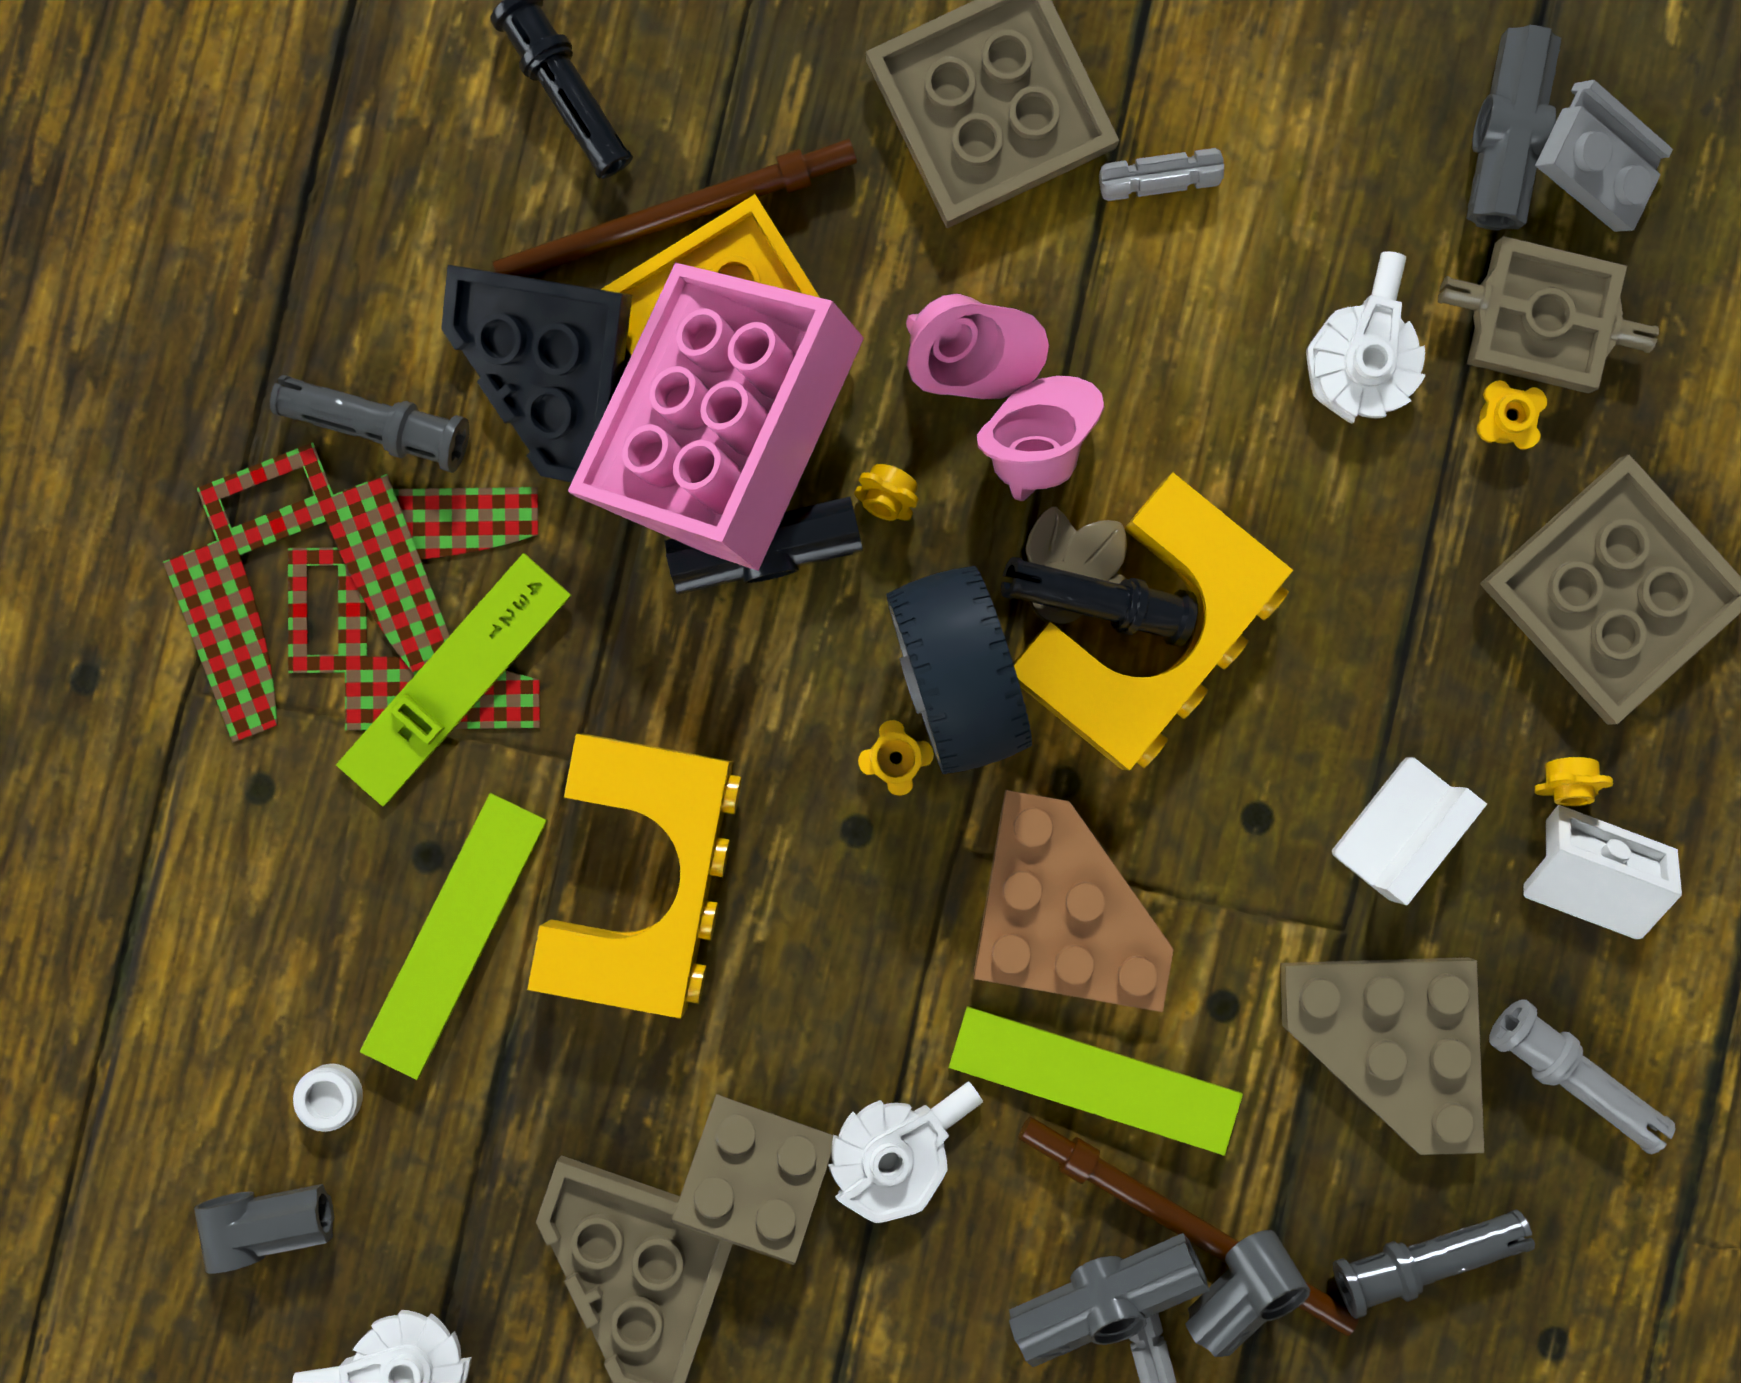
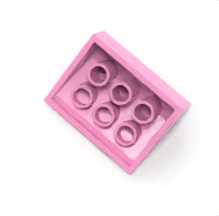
M675 262L568 492L704 553L759 571L864 337L831 300Z

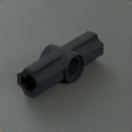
M851 497L786 511L759 571L704 553L675 539L664 540L670 574L676 593L679 595L743 580V583L746 584L771 580L798 572V566L819 561H829V559L850 556L853 553L863 551Z

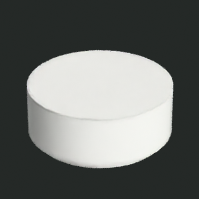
M339 1064L321 1065L305 1074L296 1085L293 1095V1105L298 1118L307 1127L321 1132L333 1131L344 1126L356 1116L363 1101V1089L358 1077L350 1069Z

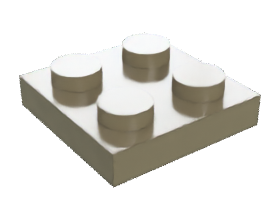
M716 1094L671 1222L794 1265L832 1153L833 1135Z

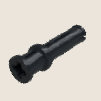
M503 0L493 10L490 21L497 31L506 33L521 57L519 67L523 74L530 77L533 81L541 83L562 116L564 123L570 129L594 167L597 177L605 179L620 172L632 161L633 156L629 150L627 151L599 103L593 97L571 62L573 56L572 44L567 36L558 34L542 10L543 0Z
M1018 557L1010 558L1003 572L1004 577L1013 578L1012 583L1001 582L1003 597L1009 599L1016 598L1109 620L1112 627L1122 634L1133 635L1137 631L1162 636L1166 644L1180 647L1188 641L1195 628L1198 602L1195 594L1190 591L1180 589L1174 594L1148 588L1145 580L1132 577L1117 584L1023 561L1022 558Z

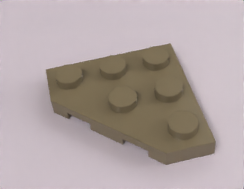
M1466 957L1280 963L1282 1026L1320 1060L1365 1105L1390 1126L1400 1138L1420 1155L1484 1153L1477 960Z
M561 1155L556 1162L536 1224L546 1245H551L566 1276L564 1280L566 1287L586 1328L590 1327L606 1359L604 1366L612 1382L685 1383L733 1244L671 1222L680 1196Z

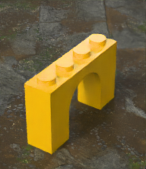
M1174 472L1162 481L1124 529L1174 570L1183 580L1188 590L1197 597L1198 615L1190 643L1182 656L1171 667L1155 676L1131 677L1123 675L1104 666L1058 627L1049 622L1044 625L1013 663L1019 685L1023 690L1121 770H1131L1136 763L1145 768L1158 755L1168 738L1161 734L1163 729L1176 713L1185 719L1198 706L1208 692V689L1201 684L1216 664L1224 670L1243 651L1249 640L1241 634L1256 615L1264 621L1279 607L1289 593L1282 584L1293 571L1287 564Z
M576 734L564 798L636 811L655 821L670 837L677 851L680 863V884L676 898L666 915L659 922L645 929L617 932L557 920H549L541 924L538 930L527 990L680 1019L686 1012L689 1002L699 1004L707 968L706 965L696 964L700 939H712L718 911V902L708 901L712 875L724 876L730 847V840L720 838L724 813L735 814L741 789L742 777L731 775L734 761L589 734Z

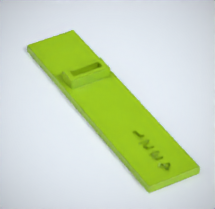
M523 553L338 761L336 766L382 807L386 806L572 595L528 555Z
M493 793L489 794L360 1053L413 1079L418 1080L548 820Z
M969 1006L966 1007L949 1064L950 1069L1224 1156L1243 1093Z

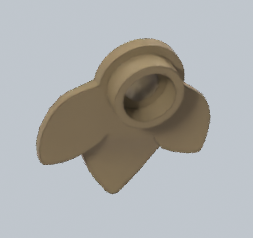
M1051 507L1046 510L1035 522L1026 545V554L1029 562L1117 584L1127 579L1117 573L1124 562L1127 552V536L1122 523L1112 520L1098 521L1076 531L1067 517L1057 507ZM1029 602L1032 610L1040 619L1047 623L1051 622L1054 625L1069 624L1084 615Z

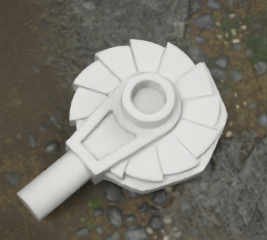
M1390 251L1381 253L1372 294L1364 301L1363 305L1336 310L1326 320L1306 350L1313 396L1351 424L1354 423L1357 415L1367 418H1384L1387 412L1403 407L1412 401L1408 397L1415 392L1425 377V374H1421L1425 361V345L1419 346V340L1411 322L1404 323L1401 319L1402 302L1396 301L1407 258L1401 253Z
M968 1081L931 1109L924 1105L912 1111V1107L909 1104L888 1103L883 1105V1102L879 1100L862 1109L857 1115L852 1112L844 1122L839 1136L833 1135L832 1140L833 1164H828L834 1180L841 1188L838 1191L839 1194L835 1196L836 1199L874 1223L887 1222L922 1211L948 1170L944 1141L949 1135L945 1130L983 1103L982 1098L972 1084Z
M401 1310L398 1315L387 1316L374 1321L371 1325L373 1329L367 1332L354 1347L353 1351L357 1352L356 1355L346 1358L340 1366L297 1372L294 1374L292 1383H466L472 1357L461 1358V1348L455 1331L450 1334L445 1325L433 1314L426 1317L417 1312Z

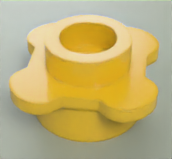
M1502 380L1489 384L1483 393L1486 402L1480 411L1477 424V433L1480 438L1488 443L1508 444L1514 442L1516 447L1522 450L1535 446L1541 437L1540 431L1537 428L1539 413L1547 406V398L1544 392L1536 387L1529 388L1526 391L1510 388ZM1509 409L1516 411L1517 418L1515 421L1508 419L1507 411Z
M876 464L871 468L870 473L864 472L860 475L858 481L862 486H857L854 495L862 502L863 507L869 513L889 521L896 519L908 521L911 519L913 511L910 507H916L919 499L915 495L918 490V484L909 474L891 465Z
M889 720L880 726V737L872 748L860 753L858 764L864 774H875L885 781L890 793L902 796L912 790V779L919 769L931 764L934 752L928 742H917L906 734L901 722ZM891 753H901L902 761L899 764H893L890 761Z
M1585 757L1555 759L1545 764L1546 783L1535 785V794L1541 796L1554 795V803L1557 805H1587L1595 802V796L1599 794V790L1613 786V778L1600 775L1599 762L1595 759Z

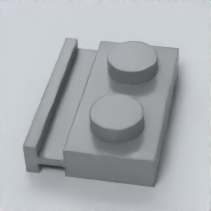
M1595 80L1577 82L1571 90L1575 95L1570 108L1562 109L1535 166L1614 232L1633 231L1661 175L1656 170L1661 158H1669L1673 149Z

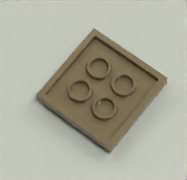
M974 0L866 51V62L946 228L1116 149L1119 143L1118 136L1052 0Z
M1630 455L1618 458L1480 583L1485 591L1607 725L1620 723L1741 613V576Z

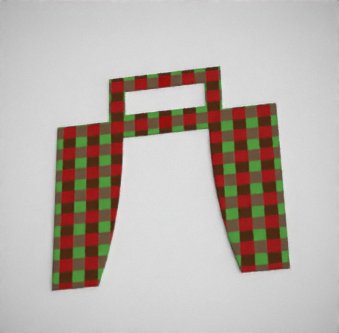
M313 442L198 487L197 491L217 541L163 561L232 743L278 725L270 658L254 595L240 557L242 554L327 521L341 557L359 593L393 648L412 672L420 670L450 636L388 474L333 494ZM301 467L304 468L314 496L233 528L231 527L221 501L222 498Z
M538 487L394 489L420 559L441 558L508 545L538 535ZM338 547L288 548V673H345V730H367L418 671L412 672L401 657L367 656V605L359 593ZM307 566H338V655H308ZM505 671L454 729L540 728V680Z

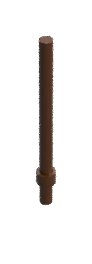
M846 139L802 154L799 148L776 156V164L493 261L494 270L498 273L528 277L740 204L754 194L760 197L786 188L788 194L812 186L810 179L856 164L857 159L850 139Z
M1031 1116L1023 1124L1018 1139L1059 1163L1058 1171L1080 1184H1083L1086 1180L1177 1235L1184 1233L1192 1244L1227 1264L1225 1261L1226 1254L1239 1241L1099 1158L1100 1150L1082 1139L1075 1137L1071 1141ZM1306 1282L1311 1292L1299 1308L1345 1336L1351 1335L1358 1324L1359 1318L1355 1319L1352 1317L1344 1304Z

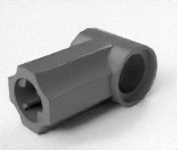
M323 1184L255 1197L252 1191L238 1192L210 1199L194 1207L205 1272L208 1274L240 1269L259 1262L266 1255L325 1244L333 1238L334 1210L331 1196L327 1194Z
M1259 1231L1232 1247L1225 1258L1229 1269L1209 1287L1210 1291L1203 1293L1188 1308L1189 1320L1185 1325L1196 1344L1208 1349L1214 1357L1230 1356L1265 1322L1287 1315L1303 1304L1310 1295L1311 1290L1275 1231Z

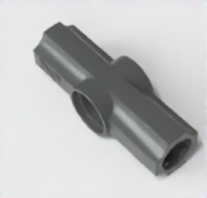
M1530 24L1525 27L1508 28L1501 35L1491 91L1480 108L1472 138V149L1479 154L1466 219L1474 222L1476 227L1496 231L1520 229L1527 222L1537 170L1535 164L1556 123V108L1549 105L1556 74L1561 37L1556 36L1551 28Z
M1182 1233L1125 1259L1118 1256H1107L1081 1265L1070 1276L1071 1283L1009 1309V1323L1015 1342L1018 1344L1025 1361L1032 1367H1035L1090 1342L1098 1345H1107L1126 1340L1144 1329L1147 1324L1146 1318L1210 1290L1200 1260L1189 1239Z

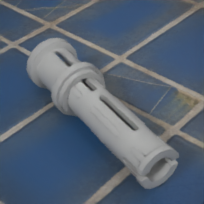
M1518 1000L1514 1002L1498 1017L1489 1035L1490 1044L1500 1052L1511 1051L1531 1066L1532 1075L1539 1082L1552 1086L1560 1084L1640 1145L1642 1150L1648 1154L1659 1152L1667 1144L1650 1132L1647 1126L1654 1131L1659 1130L1665 1136L1672 1139L1675 1132V1123L1669 1117L1663 1116L1583 1055V1047L1580 1045V1041L1570 1032L1559 1033L1537 1016V1008L1529 1001Z

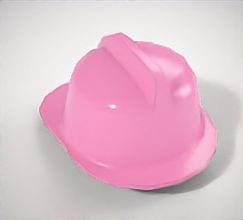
M950 294L930 302L919 314L908 315L906 327L911 335V346L907 361L911 380L926 392L977 399L1005 398L1012 395L1020 387L1034 381L1047 360L1049 343L1045 328L1033 315L1017 309L982 304L972 297Z
M1052 376L1037 379L1028 385L1020 387L1008 397L991 420L981 428L977 434L978 448L992 459L995 473L1005 484L1010 486L1011 494L1015 500L1024 501L1036 489L1058 486L1070 478L1077 465L1081 444L1097 424L1104 410L1102 393L1093 383L1078 377Z

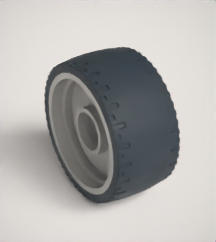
M976 566L936 573L887 593L889 610L903 655L899 659L916 713L922 714L942 773L948 774L985 766L1031 747L1030 724L1017 674L993 602Z

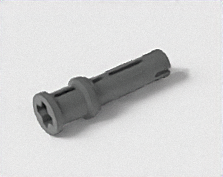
M281 375L278 378L279 384L275 383L270 397V409L275 415L298 419L344 434L369 439L382 444L384 450L388 451L391 456L402 459L407 454L438 462L440 469L451 473L458 469L465 455L469 439V422L465 417L455 415L449 420L420 412L416 404L408 401L397 402L393 406L380 404L348 393L309 384L287 375Z
M1515 1209L1494 1219L1406 1247L1402 1242L1396 1243L1393 1241L1385 1244L1381 1253L1351 1263L1344 1258L1333 1262V1273L1345 1306L1352 1317L1358 1319L1367 1315V1308L1398 1297H1401L1406 1302L1418 1298V1294L1423 1292V1286L1512 1255L1532 1251L1535 1249V1242L1531 1237L1524 1238L1533 1234L1523 1214Z

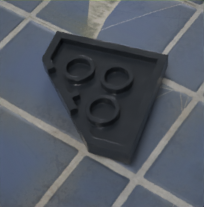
M448 265L441 325L442 331L455 350L463 351L480 377L477 383L504 423H511L530 451L526 456L539 475L572 482L623 375L632 295Z

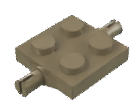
M1505 236L1494 245L1488 275L1481 285L1446 276L1440 286L1439 291L1442 292L1438 295V303L1440 304L1445 303L1474 310L1475 330L1467 365L1588 394L1599 389L1606 357L1615 344L1650 353L1658 340L1653 337L1659 335L1658 326H1649L1624 320L1622 317L1623 311L1620 295L1627 270L1626 265Z

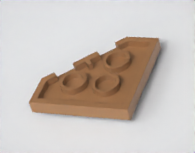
M1005 790L973 972L974 979L1163 1012L1174 949L1070 801Z

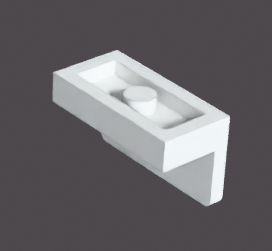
M1407 757L1400 763L1332 849V854L1385 898L1407 906L1486 807L1487 803L1468 788L1449 786L1417 759Z
M1557 805L1546 819V857L1524 883V897L1628 937L1642 939L1682 896L1678 849L1567 807Z

